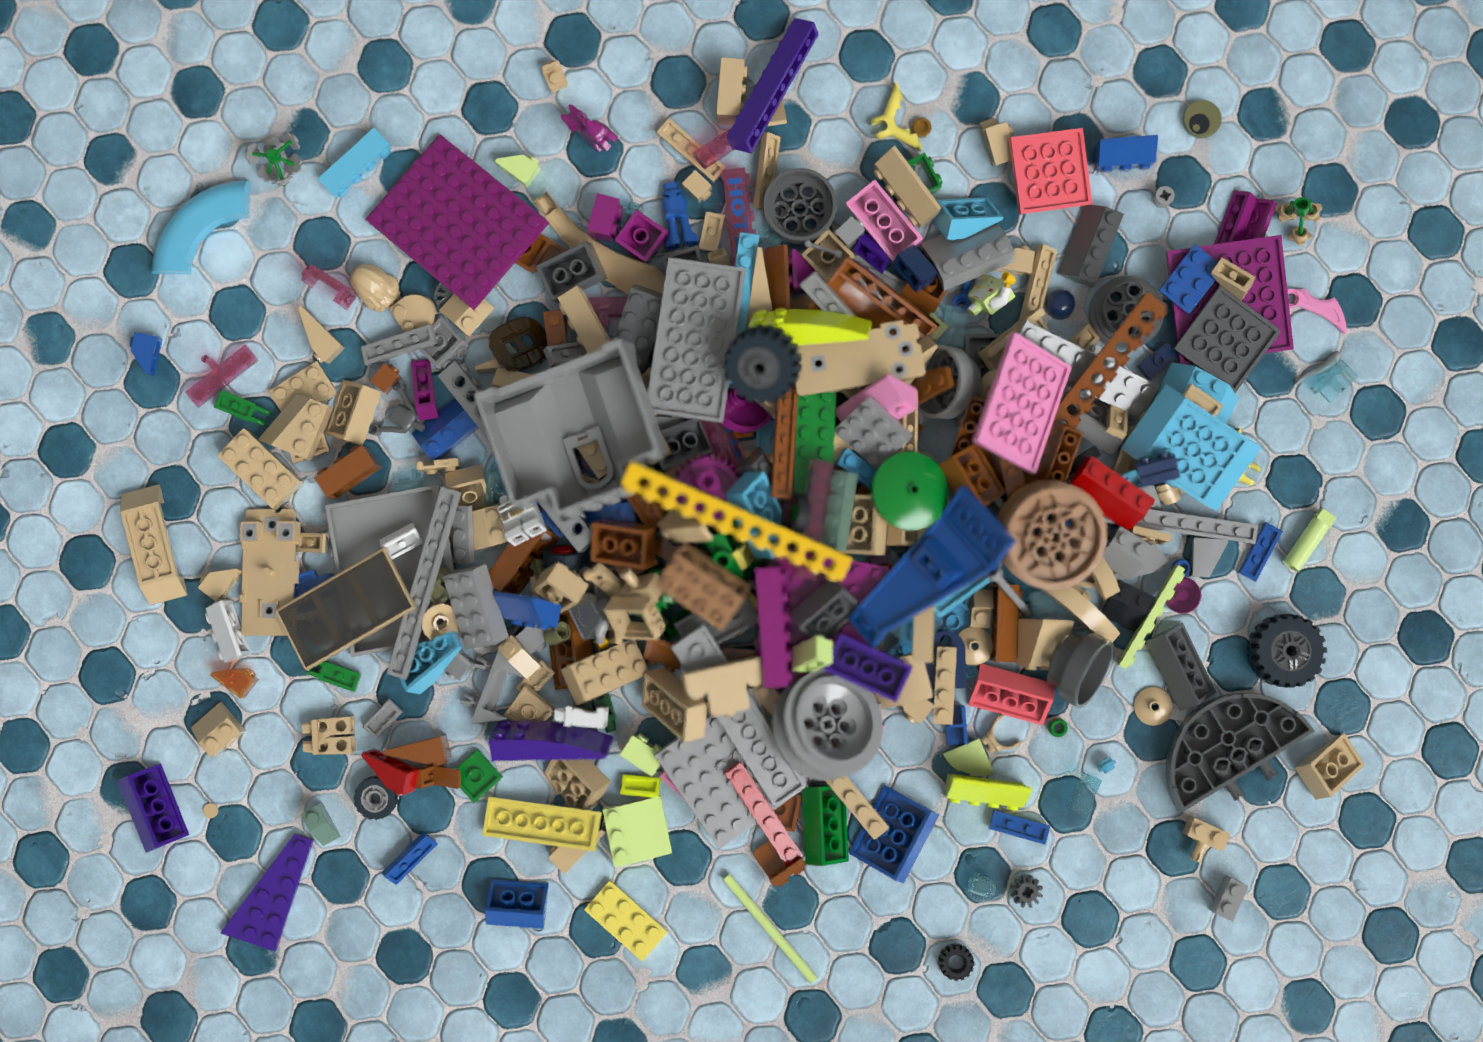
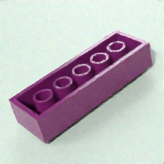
M782 564L758 566L756 568L764 688L788 687L790 681L794 678L792 667H789V662L792 659V648L788 647L791 632L790 628L786 627V622L789 620V608H785V602L788 600L787 588L784 589L783 582L787 580L786 569H782Z

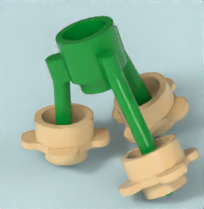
M1299 197L1295 201L1276 206L1275 210L1279 214L1280 222H1285L1289 219L1295 220L1297 216L1300 218L1299 226L1295 227L1292 234L1288 235L1290 241H1294L1297 245L1301 246L1305 244L1306 240L1312 238V234L1308 232L1307 228L1303 227V224L1307 220H1313L1314 222L1320 220L1321 204L1312 203L1311 199Z

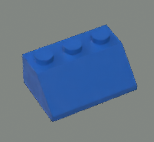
M1158 135L1100 139L1093 148L1095 171L1110 173L1114 169H1120L1121 172L1130 171L1131 168H1139V170L1150 169L1156 162Z
M456 398L438 411L439 418L428 419L423 424L426 426L423 432L416 429L411 433L432 461L442 459L479 428Z
M494 592V597L503 618L511 620V624L522 626L524 623L523 626L535 628V625H537L536 628L548 630V627L557 628L562 605L529 596Z
M491 879L485 908L486 925L544 929L549 883Z

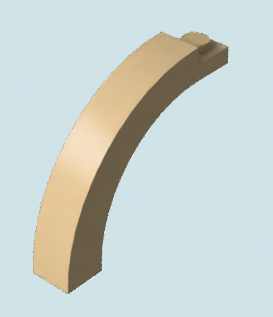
M1072 586L1060 590L1040 589L1067 610L1090 634L1095 633L1112 643L1120 634L1107 617Z

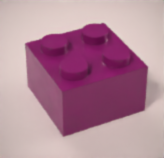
M597 193L587 227L588 234L592 238L612 243L613 238L617 237L619 231L617 223L618 220H622L624 213L620 199Z

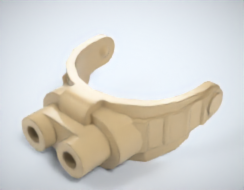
M1002 714L996 717L989 731L985 733L986 736L980 739L984 745L987 744L989 746L987 750L991 755L996 751L1013 749L1021 745V740L1011 746H1002L995 740L994 726L998 720L1004 717Z

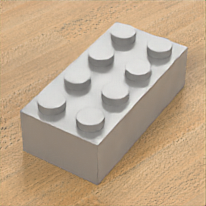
M486 564L457 569L442 576L465 649L496 645L509 637L501 611L494 597L495 591Z

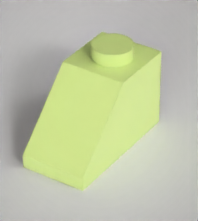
M524 154L497 158L495 160L496 165L526 188L529 187L541 171L538 165L539 162L532 156L528 158Z

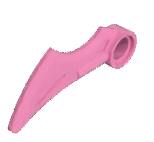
M1287 289L1288 294H1292L1295 298L1294 303L1289 304V309L1296 306L1306 309L1331 322L1343 334L1347 333L1344 314L1335 297L1329 300H1319L1314 298L1307 289Z

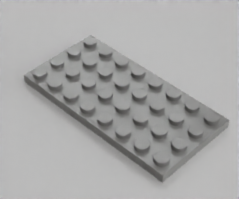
M668 258L648 389V398L654 414L723 423L729 380H726L724 375L727 369H723V362L726 360L724 355L728 350L729 344L736 338L746 268Z

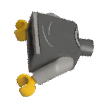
M584 593L578 604L569 608L568 611L582 640L595 639L593 642L598 644V650L600 651L609 645L605 635L610 622L604 612V608L611 598L609 596L603 598L601 595L594 596L593 593Z

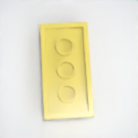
M611 880L608 881L584 909L641 961L645 959L668 932Z

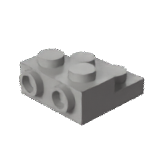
M440 317L433 324L437 344L420 349V351L442 372L457 357L464 356L469 345Z

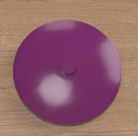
M728 387L724 420L721 423L723 426L739 433H752L758 431L769 422L771 416L755 400L753 402L747 401L746 396L740 397L737 395L739 391L736 388L732 390Z

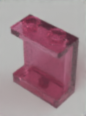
M313 264L306 267L302 272L301 281L313 288L317 281L321 280L337 290L338 294L333 301L348 311L357 297L356 293Z

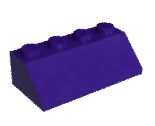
M161 764L117 781L145 853L189 835Z

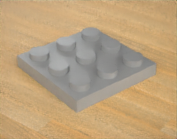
M868 396L835 427V433L875 469L905 445L913 436L871 396Z

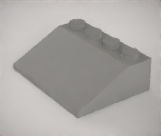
M998 223L965 239L947 240L941 234L921 243L928 261L938 271L936 277L943 291L1009 265L1015 259V251Z

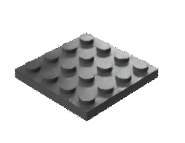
M1218 286L1173 349L1200 369L1229 384L1236 393L1280 334L1281 330L1225 288Z

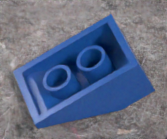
M628 501L605 505L602 509L594 512L584 511L587 515L586 520L590 524L601 519L636 523L633 507ZM578 524V531L581 533L583 527L581 524Z

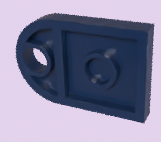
M950 630L936 632L933 634L932 663H927V674L931 689H935L937 646L957 647L955 689L966 688V655L962 638ZM941 636H950V644L942 645L940 643Z

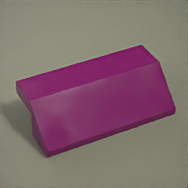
M1234 190L1214 244L1265 237L1277 203L1274 200L1257 198L1251 192Z

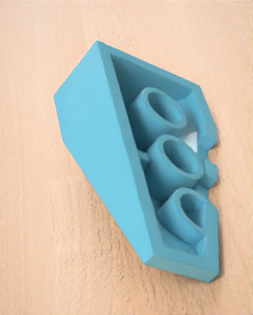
M455 631L437 636L431 641L419 643L416 647L408 678H400L405 692L421 694L434 684L462 648Z

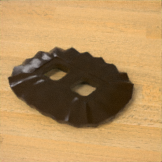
M520 317L508 321L494 329L488 338L489 349L492 351L493 356L497 359L498 364L505 367L507 371L526 370L546 358L543 351L548 347L546 331L532 318ZM528 335L533 345L526 347L521 337ZM513 342L518 352L510 354L505 344Z

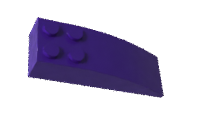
M524 719L520 721L502 720L498 722L488 743L492 761L606 759L614 738L611 735L580 726H564V723Z

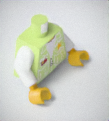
M1004 271L1001 275V280L988 274L975 278L974 287L968 293V297L972 302L967 308L968 313L973 317L981 311L992 315L1015 297L1010 287L1016 281L1015 276Z

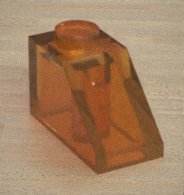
M248 667L246 669L238 668L216 671L210 674L211 677L240 699L245 698L259 681L255 677L256 673Z

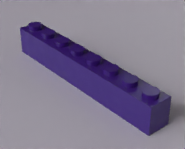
M794 18L791 25L788 26L787 32L783 39L780 40L775 53L771 56L767 67L763 70L760 79L755 84L752 93L745 101L744 107L727 133L726 138L732 149L752 154L819 35L813 21Z

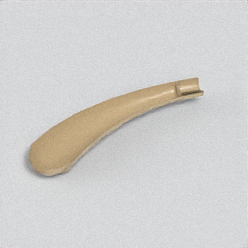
M548 191L534 200L544 217L570 248L585 241L593 244L608 278L606 279L607 282L629 294L630 288L634 284L663 294L666 276L657 266L618 253L596 241L579 228L561 210Z

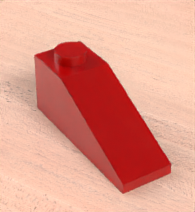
M376 749L362 752L361 756L388 789L401 796L415 791L418 769L391 756L384 755L383 752Z

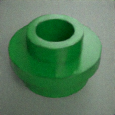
M1054 718L1049 722L1048 731L1052 736L1062 737L1067 733L1068 726L1063 719ZM1056 724H1059L1061 726V729L1059 731H1055L1054 726Z

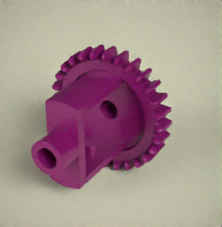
M702 454L701 459H698L695 455L693 463L687 459L688 466L681 464L680 467L683 472L676 470L675 473L679 478L674 477L672 479L728 503L725 493L741 477H736L739 472L738 470L732 471L733 463L726 466L728 459L721 463L720 455L713 460L712 454L709 455V458ZM681 493L675 497L677 498L675 501L679 504L686 501L685 494ZM696 502L694 505V510L697 512H701L705 508L703 502ZM715 510L712 514V518L715 520L723 517V511ZM691 515L690 518L698 521L697 517Z

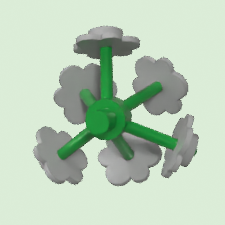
M287 131L282 134L285 138V144L280 142L278 137L274 136L271 140H265L264 153H260L256 143L248 145L245 151V158L251 165L253 163L257 164L259 157H266L269 161L266 166H260V170L257 172L259 178H263L265 182L272 181V185L278 183V186L284 187L290 183L289 179L293 178V176L284 178L278 163L280 161L286 163L285 171L290 175L299 173L302 159L299 158L298 154H293L288 159L281 157L284 155V149L288 146H291L294 150L300 149L296 136Z

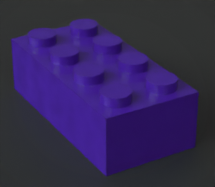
M839 631L832 646V664L823 668L825 671L893 702H897L913 666L905 660L876 647L872 648L869 644Z

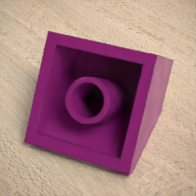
M636 209L614 241L638 261L649 264L668 238V231Z

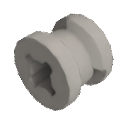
M1168 186L1160 187L1153 195V203L1159 208L1167 207L1174 200V191Z

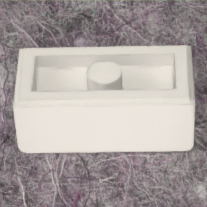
M410 523L380 539L381 548L385 547L391 559L424 543L414 523Z

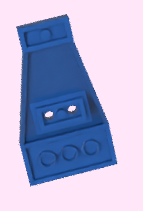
M961 486L941 516L865 597L848 620L872 648L877 647L889 631L993 571L1016 540L966 486Z

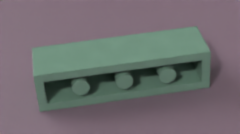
M830 470L819 543L837 551H846L858 474Z

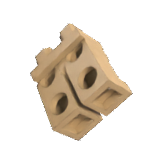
M354 716L313 719L310 722L302 723L303 734L312 733V741H303V752L313 753V755L356 753L355 735L334 737V735L355 733Z

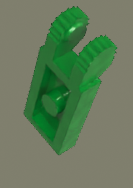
M223 390L220 391L214 408L264 427L266 422L253 417L255 410L264 415H270L271 413L266 409L258 407L255 403Z
M327 661L319 664V666H322L320 673L312 669L305 672L318 678V680L352 692H356L362 676L359 672Z

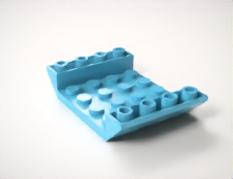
M1167 384L1161 389L1121 446L1122 450L1137 461L1145 456H1150V458L1158 457L1157 454L1164 451L1173 453L1177 460L1180 478L1170 480L1169 482L1215 511L1218 510L1262 448Z

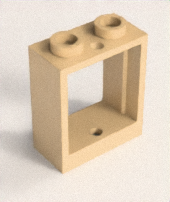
M611 597L604 608V612L618 639L658 640L666 627L652 597ZM627 613H642L646 622H631Z

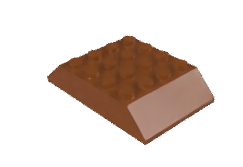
M848 256L826 282L857 317L872 321L871 330L881 328L880 324L903 320L904 325L916 324L918 326L920 336L916 340L918 342L926 336H931L938 327L916 305L863 264ZM813 299L805 308L823 311ZM891 331L889 334L895 335L896 333ZM904 346V347L902 348V351H905V350L908 349L909 347Z

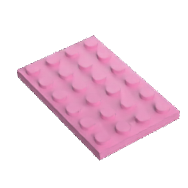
M1016 332L1010 333L973 442L1024 471L1035 474L1072 367Z

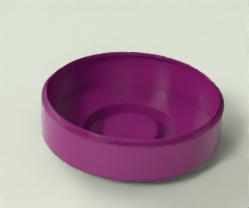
M1184 577L1179 584L1176 583L1173 589L1175 590L1173 597L1165 602L1176 613H1190L1201 602V589L1195 581Z

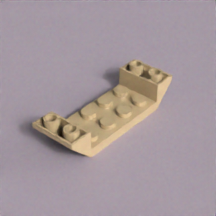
M160 484L122 494L120 513L138 584L149 605L188 595L184 577L178 575L161 504L165 502Z

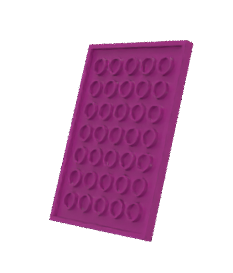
M441 134L434 139L365 219L472 310L477 308L549 224L544 217Z

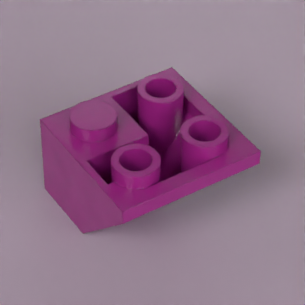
M792 249L791 255H788V268L791 270V274H789V289H792V294H807L800 286V283L815 270L796 249Z

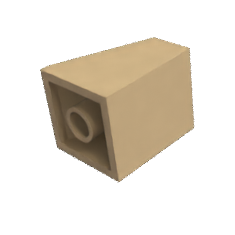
M1018 619L1017 665L1025 666V670H1037V666H1040V670H1049L1058 648L1071 634L1074 621Z

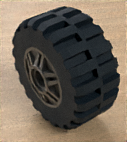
M759 324L754 328L749 327L745 329L729 344L728 350L724 355L726 360L723 362V369H727L724 375L726 380L730 379L731 381L729 386L732 390L736 388L739 391L737 395L740 397L746 396V400L749 402H753L755 399L758 404H764L765 401L771 403L775 402L777 398L781 399L797 382L799 373L802 370V365L800 364L802 356L801 353H797L799 346L797 343L793 344L791 342L793 337L790 334L787 336L783 334V329H773L774 325L768 324L766 327H763L762 324Z
M1277 614L1273 615V617H1267L1263 620V623L1256 625V631L1251 632L1249 636L1251 643H1247V649H1250V654H1247L1248 660L1252 661L1250 665L1252 670L1257 671V676L1260 679H1264L1266 683L1277 687L1295 688L1296 686L1306 685V682L1313 681L1315 679L1314 675L1320 674L1322 671L1320 666L1326 662L1323 654L1327 653V647H1323L1325 638L1320 636L1319 632L1321 630L1318 626H1313L1311 620L1304 619L1300 615Z

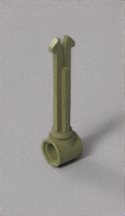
M539 558L531 561L530 569H533L536 581L544 571L542 567L544 563ZM560 618L558 619L557 628L548 627V630H544V639L549 645H556L566 641L571 635L570 627L565 622H561Z

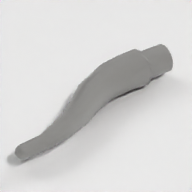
M1335 351L1322 365L1303 374L1295 384L1299 385L1302 380L1310 376L1322 374L1330 370L1342 356L1341 353Z

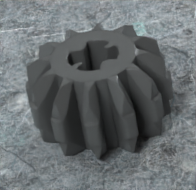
M1020 875L1021 881L1019 882L1015 878L1014 882L1017 885H1010V888L1015 890L1010 893V896L1016 897L1014 903L1018 904L1021 902L1020 906L1022 908L1025 907L1026 903L1029 908H1032V901L1039 904L1036 897H1043V894L1038 892L1043 887L1037 885L1039 883L1037 878L1032 881V875H1028L1027 880L1024 875ZM1025 887L1030 890L1027 896L1022 893L1025 891Z

